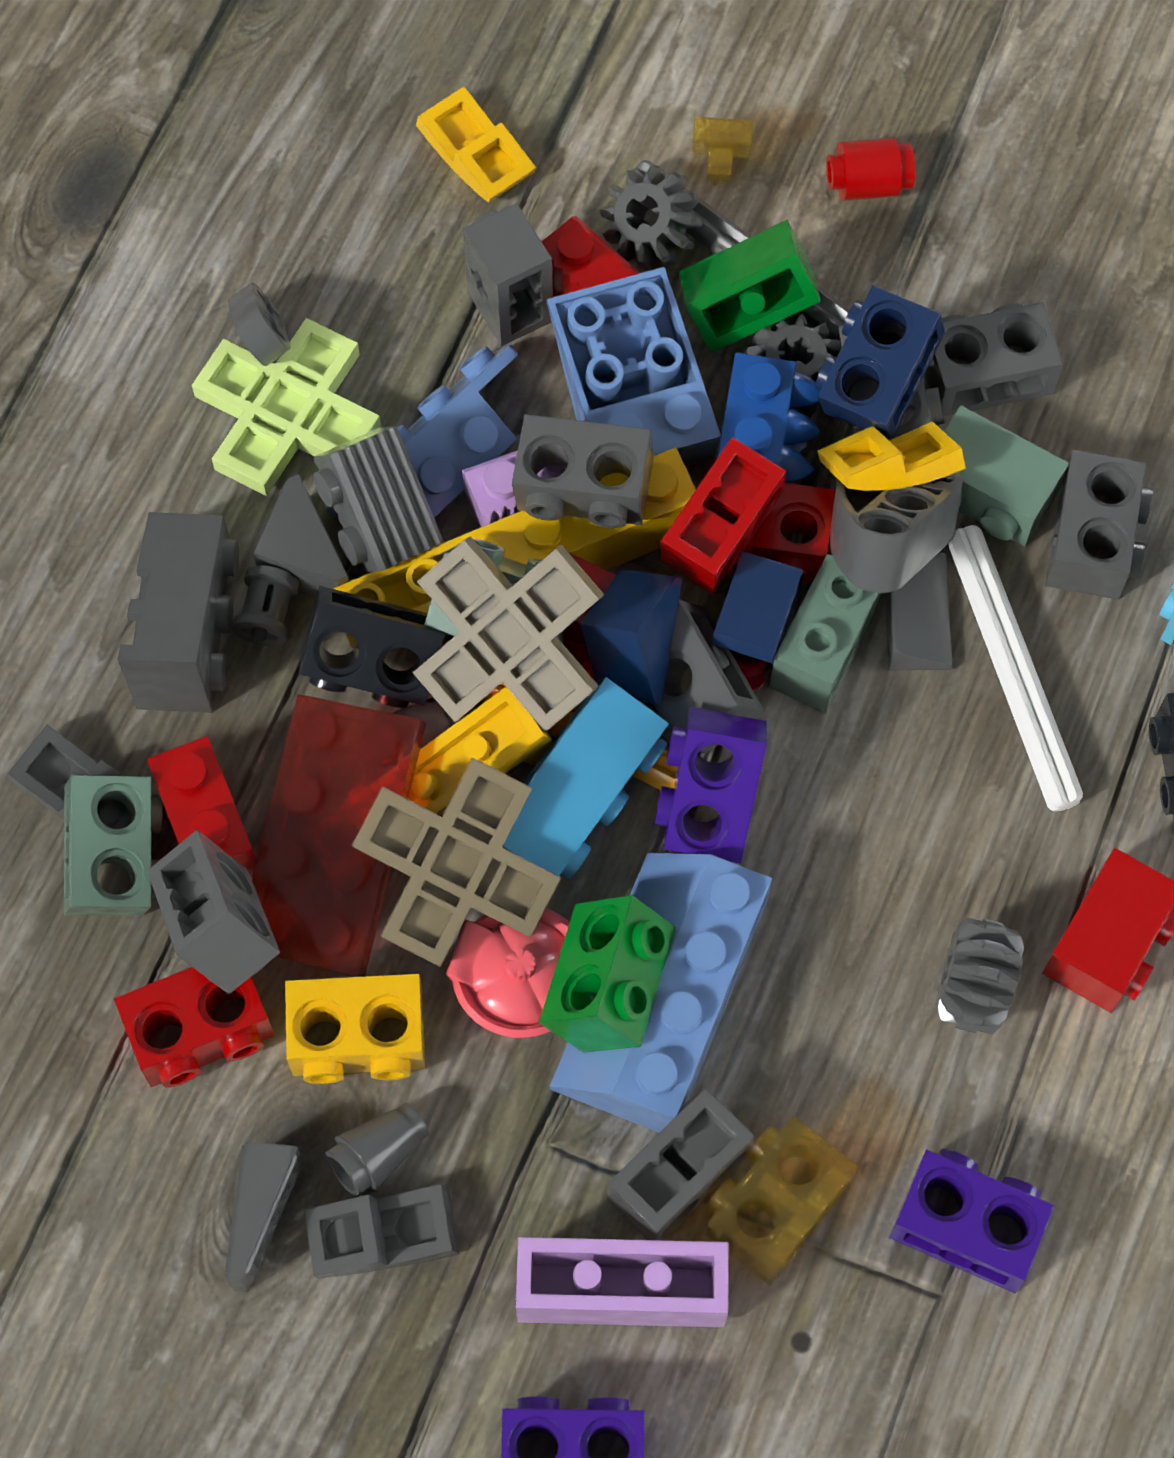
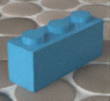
M607 677L597 680L596 683L599 687L581 702L523 782L530 786L532 790L503 845V848L558 876L562 874L568 879L576 873L589 855L592 848L584 841L596 824L600 821L605 826H608L626 804L630 795L622 790V788L635 770L639 769L644 774L647 773L667 746V742L660 736L669 723Z

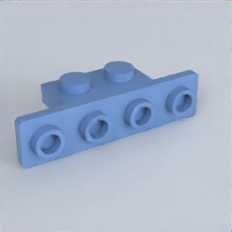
M511 344L492 351L488 346L479 349L460 366L459 369L465 376L450 390L446 385H442L425 398L417 407L422 416L410 428L406 429L403 424L397 427L434 518L464 490L462 470L499 457L517 439L478 393L518 355V352ZM334 506L325 507L332 517L338 516Z

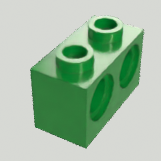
M633 895L575 904L539 1023L583 1053L641 1047L676 927Z

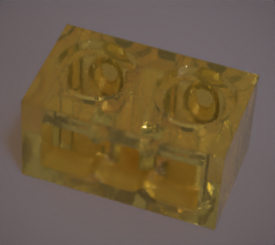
M794 1116L791 1117L781 1131L772 1125L765 1130L747 1155V1158L755 1163L739 1184L729 1177L717 1190L705 1208L706 1211L713 1215L709 1220L706 1236L714 1242H728V1253L769 1286L773 1284L848 1188L858 1169L855 1163ZM789 1157L803 1158L813 1167L815 1178L807 1184H792L783 1178L778 1165ZM747 1209H759L770 1216L774 1224V1230L766 1237L752 1238L740 1230L736 1218Z

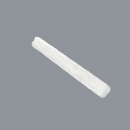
M976 525L956 529L955 535L948 543L1047 806L1053 812L1070 809L1080 803V800L1083 798V791L982 530Z

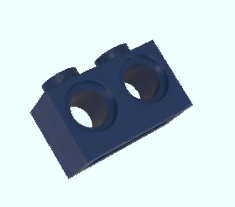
M872 285L864 303L856 300L847 314L842 329V334L847 336L837 358L830 355L825 360L818 374L815 389L820 392L818 399L824 413L862 430L874 426L889 441L892 440L945 333L941 313ZM886 324H899L906 329L904 336L894 344L883 345L874 340L876 332ZM868 378L879 383L877 392L867 400L856 401L847 396L849 387L859 379Z

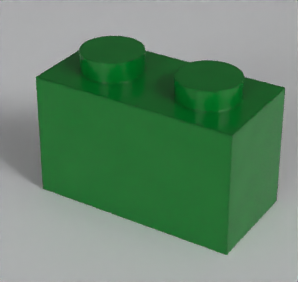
M788 219L679 271L685 307L711 353L821 302L813 268Z

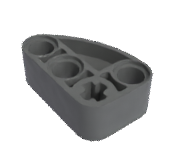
M956 472L925 484L880 491L848 489L837 479L829 542L836 564L848 581L862 590L887 593L902 588L955 535L963 485L962 475Z

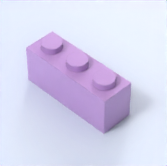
M518 1237L517 1321L518 1323L724 1327L728 1315V1242Z

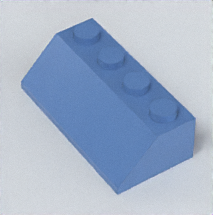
M647 853L630 896L636 897L676 928L642 1045L637 1048L583 1053L570 1043H567L551 1081L550 1090L660 1133L688 1103L768 903L772 878L711 854Z

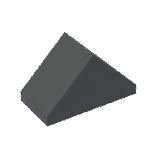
M296 474L287 478L253 554L257 567L271 566L289 572L300 580L299 593L316 598L319 585L333 589L349 582L348 576L300 475Z

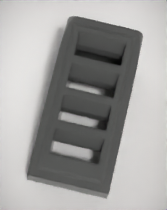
M247 1141L245 1145H242L225 1268V1277L234 1291L248 1292L251 1284L254 1282L301 1170L302 1157L298 1147Z

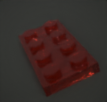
M297 695L252 876V883L280 951L275 957L355 976H366L392 867L352 847V843L382 786L409 798L426 728V723L422 720L316 697Z

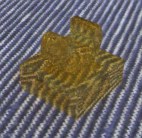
M694 117L692 154L709 155L707 181L730 183L732 158H750L753 121Z

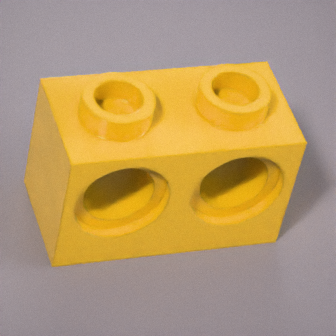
M419 974L285 981L286 1058L293 1076H303V1080L307 1083L331 1084L342 1081L344 1073L371 1072V1078L389 1081L408 1078L411 1075V1070L426 1069L423 991ZM387 1018L399 1019L407 1025L405 1033L399 1039L392 1042H382L372 1036V1031L376 1024ZM319 1022H332L340 1027V1032L336 1039L327 1045L316 1046L305 1040L309 1029Z

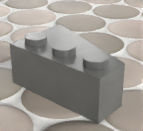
M148 513L136 569L137 576H141L139 599H130L127 611L128 621H136L133 645L120 644L117 659L137 709L212 713L214 692L224 691L227 658L225 653H219L221 633H230L232 629L233 599L232 596H225L227 576L236 577L238 573L239 542L238 539L229 538L223 515Z

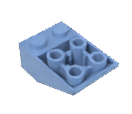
M665 267L547 299L576 420L651 429L654 456L676 447L685 466L714 458L721 434Z

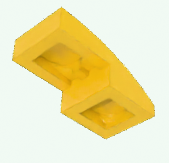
M464 86L417 118L416 127L454 172L488 203L536 171V166L501 122L494 126Z
M933 421L890 441L874 426H871L818 450L820 462L848 489L880 491L907 488L944 478L966 469L962 448Z

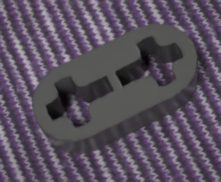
M251 282L228 299L234 328L258 362L266 367L290 350L291 346L281 316L265 293L255 283Z

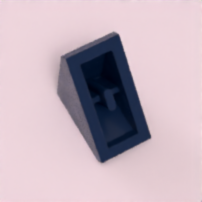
M742 551L711 644L772 663L797 609L801 594L803 570Z
M622 569L618 572L603 592L604 596L594 604L580 623L596 682L598 679L607 677L639 702L661 705L683 578Z

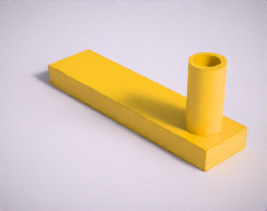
M504 687L308 831L305 836L336 887L347 890L383 864V862L352 847V843L382 786L442 816L472 757L506 774L521 762L536 765L552 744V739L548 732H545L511 691Z

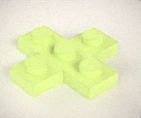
M308 318L304 320L290 341V350L280 356L275 364L271 363L266 367L258 362L250 351L223 339L192 384L196 398L238 418L212 457L214 470L265 496L269 494L298 449L316 456L381 427L379 415L335 394L360 356L358 343Z

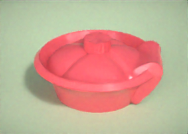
M545 908L530 938L485 914L474 922L464 920L445 975L452 981L456 997L465 1012L483 1028L506 1037L528 1038L550 1032L549 1029L539 1023L570 922L560 914Z

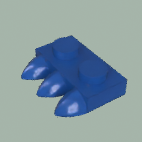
M735 353L718 457L733 437L786 470L785 482L797 481L813 473V465L802 454L783 445L804 443L819 435L820 429L813 421L802 413L791 409L809 406L819 401L818 395L820 392L815 389L816 382L806 375L795 371L796 362Z

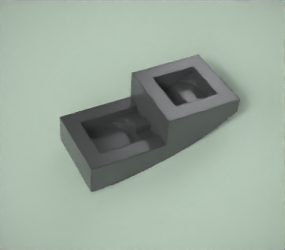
M46 724L5 778L64 819V787L71 775H123L102 759L96 762ZM107 799L98 803V817L104 825L112 829H123L129 826L130 813L122 802Z
M442 1184L379 1199L368 1194L304 1210L313 1274L318 1279L391 1269L460 1255L449 1188Z

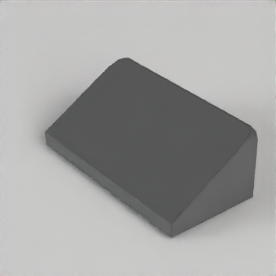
M940 551L902 588L885 593L889 670L952 669L946 553Z

